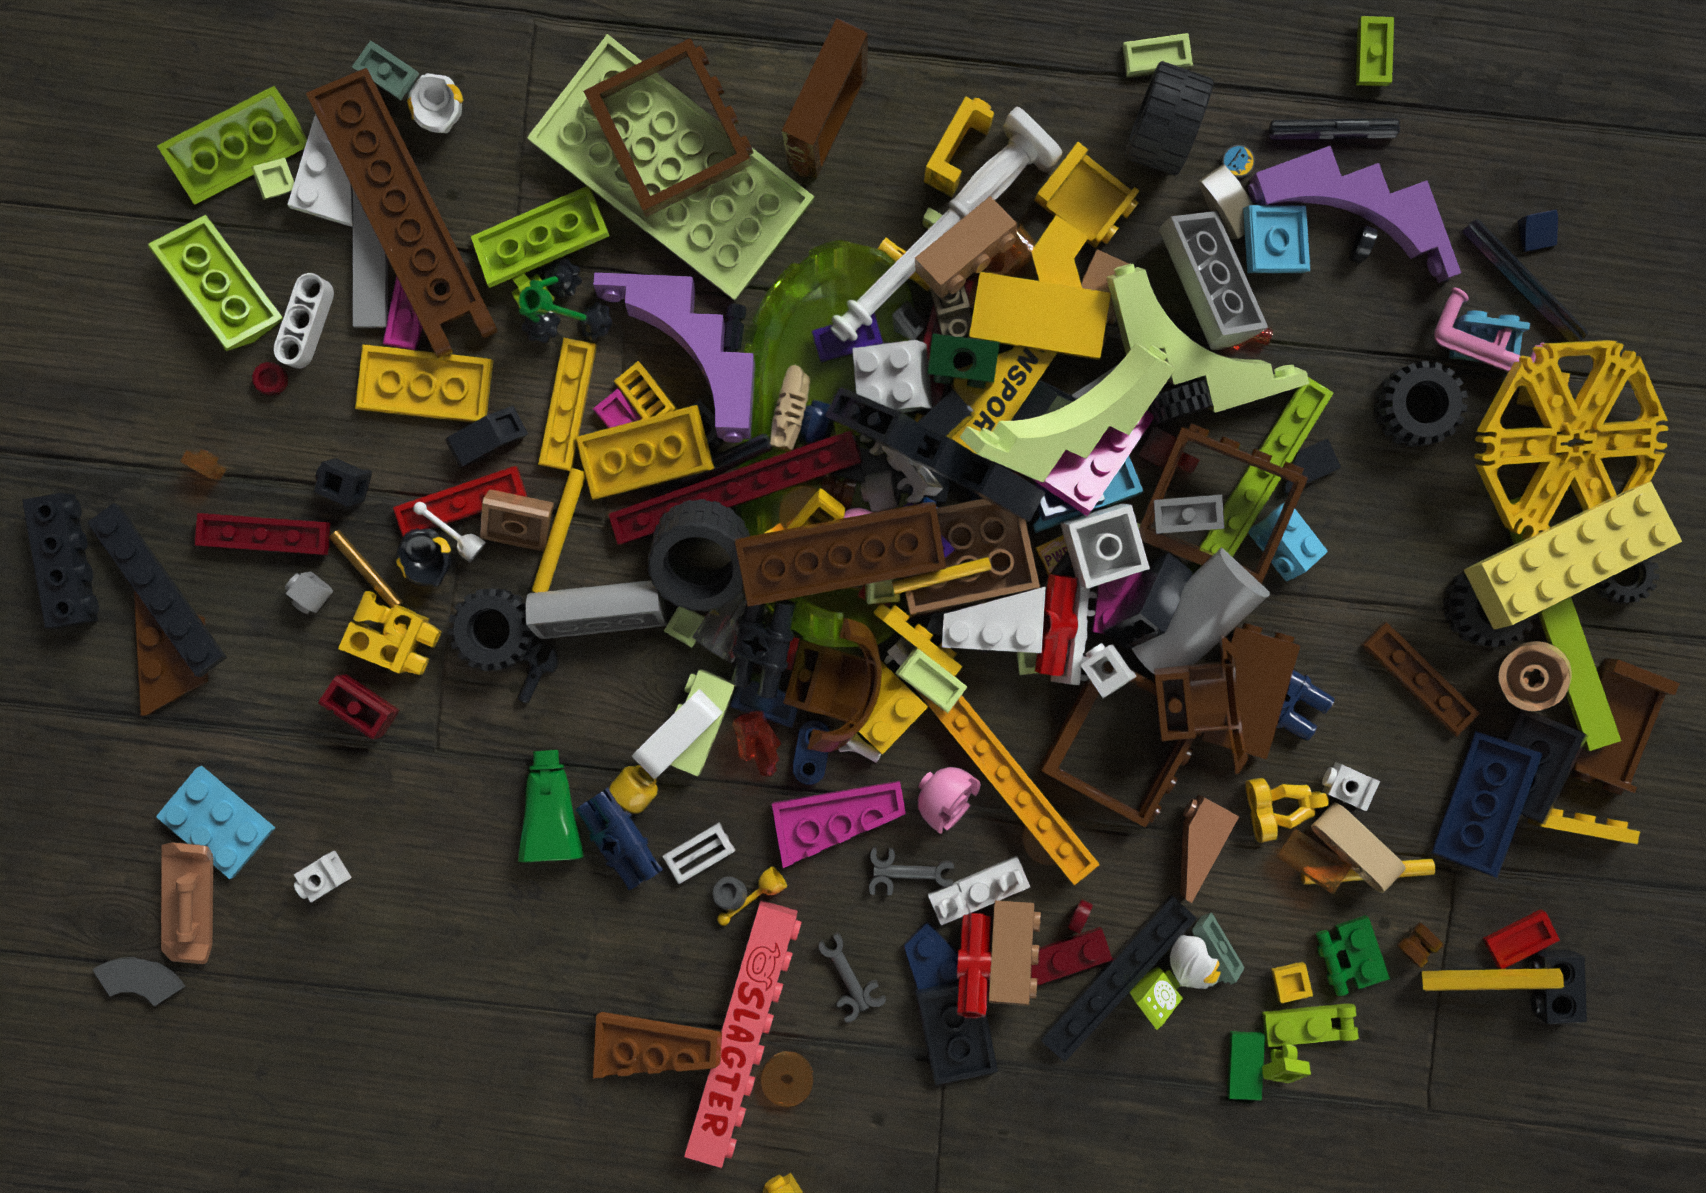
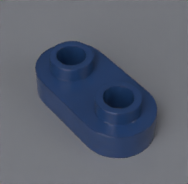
M817 719L805 722L798 733L793 773L799 782L806 785L819 782L826 770L828 752L807 749L810 741L808 734L813 729L830 732L827 724ZM804 764H814L815 772L813 774H806L803 771Z

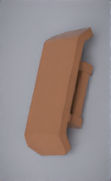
M173 842L162 845L161 951L174 962L205 964L210 955L213 936V853L209 847L203 845Z

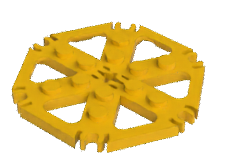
M1603 340L1541 344L1542 347L1535 346L1532 348L1536 356L1535 361L1533 362L1531 357L1528 356L1519 357V362L1514 361L1478 427L1477 432H1489L1488 436L1479 435L1475 438L1477 442L1486 443L1487 448L1484 453L1475 454L1474 458L1486 461L1487 463L1475 464L1505 528H1508L1513 533L1521 534L1523 528L1526 527L1522 539L1526 540L1550 528L1548 523L1570 484L1583 511L1617 495L1601 458L1636 457L1637 465L1622 491L1625 492L1650 482L1666 454L1658 451L1654 452V450L1667 448V444L1657 442L1656 437L1660 431H1668V426L1656 423L1663 420L1668 421L1641 357L1636 356L1634 351L1627 350L1620 357V352L1624 346L1622 343ZM1589 355L1593 360V368L1574 401L1559 368L1558 360L1564 356ZM1628 380L1641 408L1639 417L1634 421L1604 423ZM1519 386L1526 387L1544 427L1504 429L1501 426L1500 418ZM1573 438L1584 441L1571 445V447L1561 444L1562 442L1573 440ZM1541 462L1519 502L1511 504L1497 476L1499 467L1506 464Z

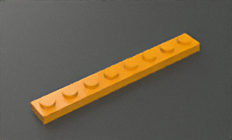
M916 690L1073 885H1076L1100 865L962 695L947 713Z

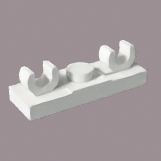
M863 435L860 437L862 442L869 443L871 441ZM875 443V446L869 451L873 455H880L885 451L888 455V463L895 470L902 471L907 478L902 479L898 483L897 488L906 491L910 486L913 487V493L907 499L909 503L920 502L924 495L936 496L943 489L928 468L879 443Z
M1077 586L1073 613H1075L1078 619V631L1075 637L1068 641L1064 674L1062 676L1051 675L1052 682L1080 685V681H1086L1089 678L1088 675L1081 674V664L1088 660V657L1083 656L1087 640V616H1094L1096 612L1088 610L1089 598H1097V594L1090 592V588L1086 589Z
M1014 856L956 881L950 887H942L928 893V896L940 924L943 925L963 915L995 903V900L1000 901L1029 888L1030 885L1018 857Z

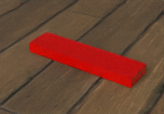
M513 466L393 507L402 537L411 529L438 528L436 524L423 514L418 515L414 512L413 507L417 502H423L429 512L447 525L482 513V502L490 489L527 497L518 467Z

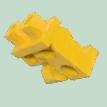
M365 591L353 617L355 621L349 623L338 649L388 668L396 673L423 674L428 665L429 658L415 653L419 642L435 647L442 631L428 623L429 618L405 607L394 605L390 609L384 605H378L375 602L376 594L371 591ZM371 620L377 623L380 622L384 624V632L377 631L361 621Z

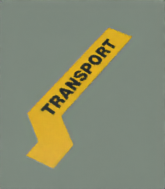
M1057 215L1031 251L1039 281L1082 288L1074 258L1088 239V236ZM1014 346L995 373L994 384L988 383L986 389H984L973 405L972 409L976 415L951 439L976 453L960 438L966 427H971L977 431L986 428L992 432L999 421H1011L1057 353Z

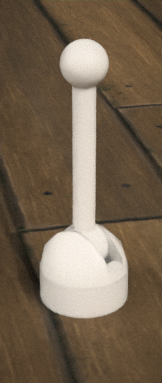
M423 502L415 503L413 507L414 512L418 515L423 514L457 540L458 553L469 563L485 545L486 542L474 534L459 535L429 512Z

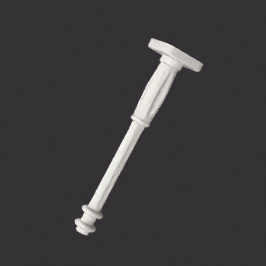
M1015 107L1005 120L1003 131L1009 138V144L987 161L972 176L958 195L949 202L950 209L857 302L849 300L847 302L849 310L842 317L839 315L832 317L834 325L830 330L842 342H845L847 339L851 341L856 340L857 334L855 331L862 324L866 326L871 325L872 318L870 316L916 271L915 257L988 197L991 196L996 200L1012 184L1027 164L1034 163L1041 171L1047 173L1058 163L1062 156L1061 148L1023 109Z

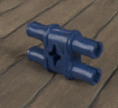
M1293 670L1276 728L1280 729L1283 727L1303 740L1309 741L1314 735L1317 725L1293 711L1294 705L1297 701L1302 700L1325 714L1331 708L1335 698L1313 685L1308 675H1302Z
M606 788L577 807L575 811L578 812L590 831V841L595 842L607 860L606 865L615 869L629 891L644 880L651 879L663 869L647 847V837L644 838L630 818L631 813L624 812L609 791L610 789Z

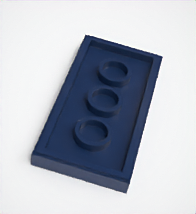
M1475 731L1431 853L1498 878L1542 753Z

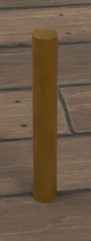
M340 530L330 535L329 539L391 608L394 605L401 606L403 604L399 596Z

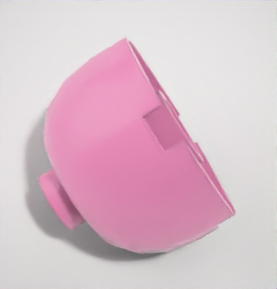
M955 767L940 769L935 774L927 773L918 786L921 789L918 797V808L923 819L940 834L943 828L949 830L971 806L967 803L968 797L971 793L977 796L981 786L980 781L968 772Z

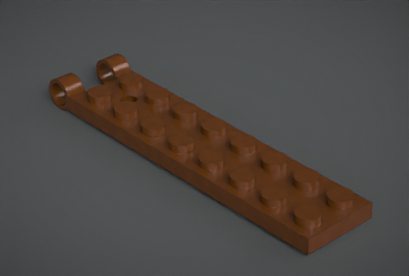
M364 68L307 92L306 96L437 358L440 359L453 353L441 326L469 313L483 339L498 333L496 325L368 69ZM436 285H445L447 288L446 293L441 296L435 294L434 288Z

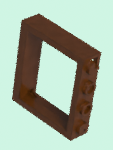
M836 18L782 129L788 165L791 166V170L799 173V176L803 178H808L809 175L815 178L818 177L868 74V33Z
M691 38L583 91L646 217L751 166L749 155L754 153L746 135L739 136L735 125L739 124L737 116L731 105L724 106L720 98L724 94L723 88L716 75L713 77L709 76L705 68L706 65L710 64L702 46L695 47ZM688 57L736 154L650 196L602 99Z
M1191 424L1189 429L1182 427L1139 527L1142 541L1200 565H1203L1215 554L1169 534H1156V529L1151 527L1155 519L1154 500L1164 498L1189 440L1293 482L1256 569L1254 570L1240 564L1262 584L1308 480L1307 476L1302 475L1304 468L1287 461L1284 462L1283 467L1270 462L1272 455L1257 449H1253L1252 453L1249 454L1239 450L1241 443L1222 436L1220 442L1207 436L1210 431L1197 425Z
M1110 661L1104 663L1105 671L1108 673L1113 672L1114 667ZM1134 672L1137 677L1130 682L1157 696L1156 684ZM1088 678L1041 762L1039 769L1146 828L1148 823H1152L1156 815H1159L1162 808L1159 803L1164 793L1169 794L1174 788L1177 777L1174 775L1180 764L1184 766L1190 759L1193 752L1190 746L1194 738L1174 741L1137 810L1065 772L1059 766L1099 694L1090 678ZM1197 732L1195 734L1197 737H1200L1204 732Z

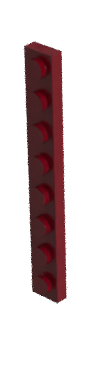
M850 430L609 513L608 515L617 544L623 545L653 535L656 525L659 524L660 518L664 513L670 511V508L680 505L684 501L706 499V501H716L725 507L732 508L861 464L863 460L854 431Z

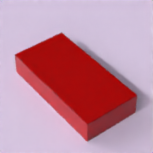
M1541 909L1483 938L1496 966L1500 969H1504L1560 941L1546 911Z

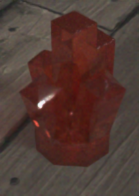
M752 711L733 720L732 724L737 736L739 758L746 761L754 758L760 775L772 777L777 771L775 765L779 761V757L776 751L781 742L767 723L763 711Z

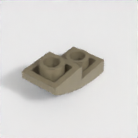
M1221 165L1197 182L1209 210H1218L1230 239H1239L1245 234L1243 208L1253 205V203L1232 172L1225 165Z
M964 285L956 293H949L942 299L930 287L941 335L969 338L972 317Z

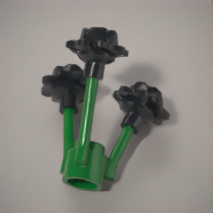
M568 258L551 261L550 268L545 271L547 279L540 281L531 280L530 286L523 289L520 293L519 305L521 308L519 313L525 315L522 330L528 333L527 338L530 341L539 340L542 343H547L549 336L553 338L558 335L557 327L561 319L555 313L579 320L583 330V337L590 338L593 342H596L599 337L606 336L611 328L612 320L609 316L608 306H602L600 302H595L593 306L586 307L583 312L579 313L554 305L550 293L543 289V287H548L554 290L559 297H564L566 294L569 296L575 295L576 288L582 283V279L578 276L580 268L572 265Z

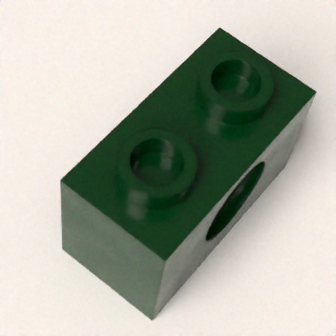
M933 334L928 375L934 376V382L953 385L954 379L967 380V387L986 389L987 383L994 384L1000 342ZM966 353L972 357L973 365L968 371H958L954 367L953 361L958 354Z

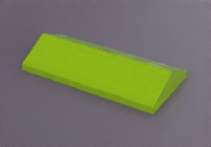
M272 86L157 145V147L195 205L254 175L251 169L253 166L287 158L303 150L307 139L294 113L276 87Z
M586 186L471 236L487 285L491 288L610 235L593 192Z
M206 215L148 244L149 249L226 351L255 342L283 321V317Z

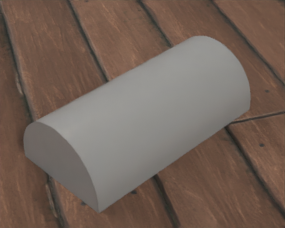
M1217 211L1171 216L1160 226L1159 232L1210 349L1221 350L1237 345L1266 330L1268 325Z
M1221 547L1186 582L1181 600L1166 633L1137 645L1132 650L1143 665L1153 674L1154 668L1194 665L1219 642L1220 635L1226 636L1270 595V592Z
M652 580L529 593L526 598V625L539 639L668 625L665 599L654 588Z

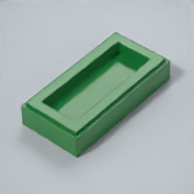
M1230 1031L1227 1096L1229 1099L1262 1100V1066L1264 1065L1265 1035L1261 1032Z

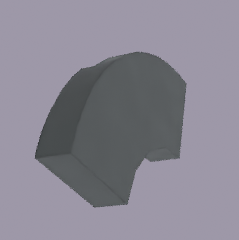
M135 957L114 959L92 969L109 996L120 992H135L146 997L153 1006L158 1005L186 987L181 979L164 965Z

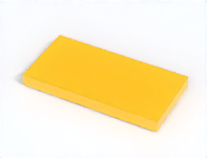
M980 272L969 338L1099 360L1111 293Z
M362 344L355 409L474 423L486 416L488 412L493 360L452 354L438 359L434 352Z
M698 405L575 437L592 500L714 469Z

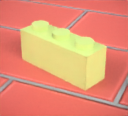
M703 669L699 670L697 675L691 673L684 690L689 693L687 700L700 689L723 713L670 764L671 766L695 776L701 774L736 688L730 680ZM679 703L676 711L682 706V704Z

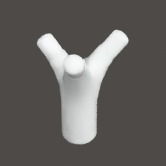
M858 734L846 745L839 748V752H857L875 763L881 756V753L875 747L866 743Z

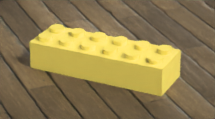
M1648 482L1622 492L1464 569V572L1495 630L1514 625L1682 542L1652 482Z

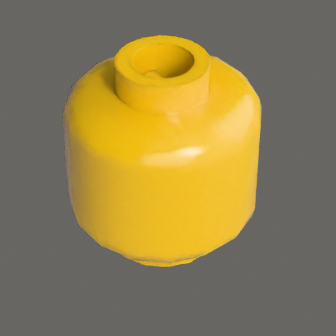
M641 765L636 767L628 766L611 783L609 791L624 812L639 814L646 809L657 795V779L654 780Z

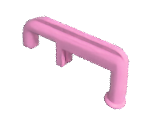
M1452 288V294L1444 306L1434 332L1436 343L1452 351L1509 372L1514 361L1519 362V357H1521L1505 350L1512 329L1506 327L1501 329V331L1499 330L1494 342L1491 343L1453 328L1463 302L1469 300V297L1461 289ZM1540 343V345H1535V346H1537V347H1542L1541 344H1544V343ZM1532 352L1531 359L1534 362L1536 356L1535 353Z

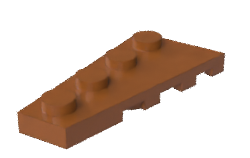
M600 1012L596 1015L593 1078H604L607 1075L629 1076L633 1073L642 1072L653 1074L666 1070L688 1071L716 1068L721 1062L722 1032Z

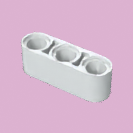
M306 273L297 279L274 344L273 351L278 361L293 368H303L310 364L334 296L332 285L316 274ZM319 283L320 292L317 296L310 298L309 289L312 285ZM308 313L309 323L305 328L300 329L299 319L302 315ZM297 344L299 353L297 357L290 360L288 351L291 346Z
M699 689L632 757L655 780L723 712Z

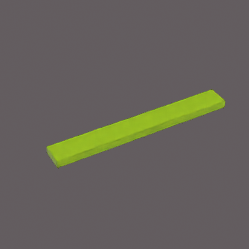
M1309 377V384L1296 388L1259 448V451L1272 455L1270 462L1282 467L1285 461L1291 463L1333 395L1332 391ZM1249 465L1223 507L1224 529L1209 530L1199 547L1212 553H1216L1222 547L1233 557L1281 477ZM1190 561L1187 568L1193 572V575L1202 565Z
M1521 497L1509 500V502L1515 504L1519 502ZM1526 527L1523 528L1521 534L1509 531L1514 545L1524 541L1522 536ZM1568 597L1538 612V616L1548 643L1561 650L1570 662L1572 678L1566 696L1578 730L1588 735L1584 743L1585 750L1592 751L1620 742L1621 738L1572 598Z

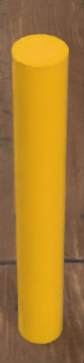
M986 557L947 567L946 569L893 581L894 594L991 570L990 560Z

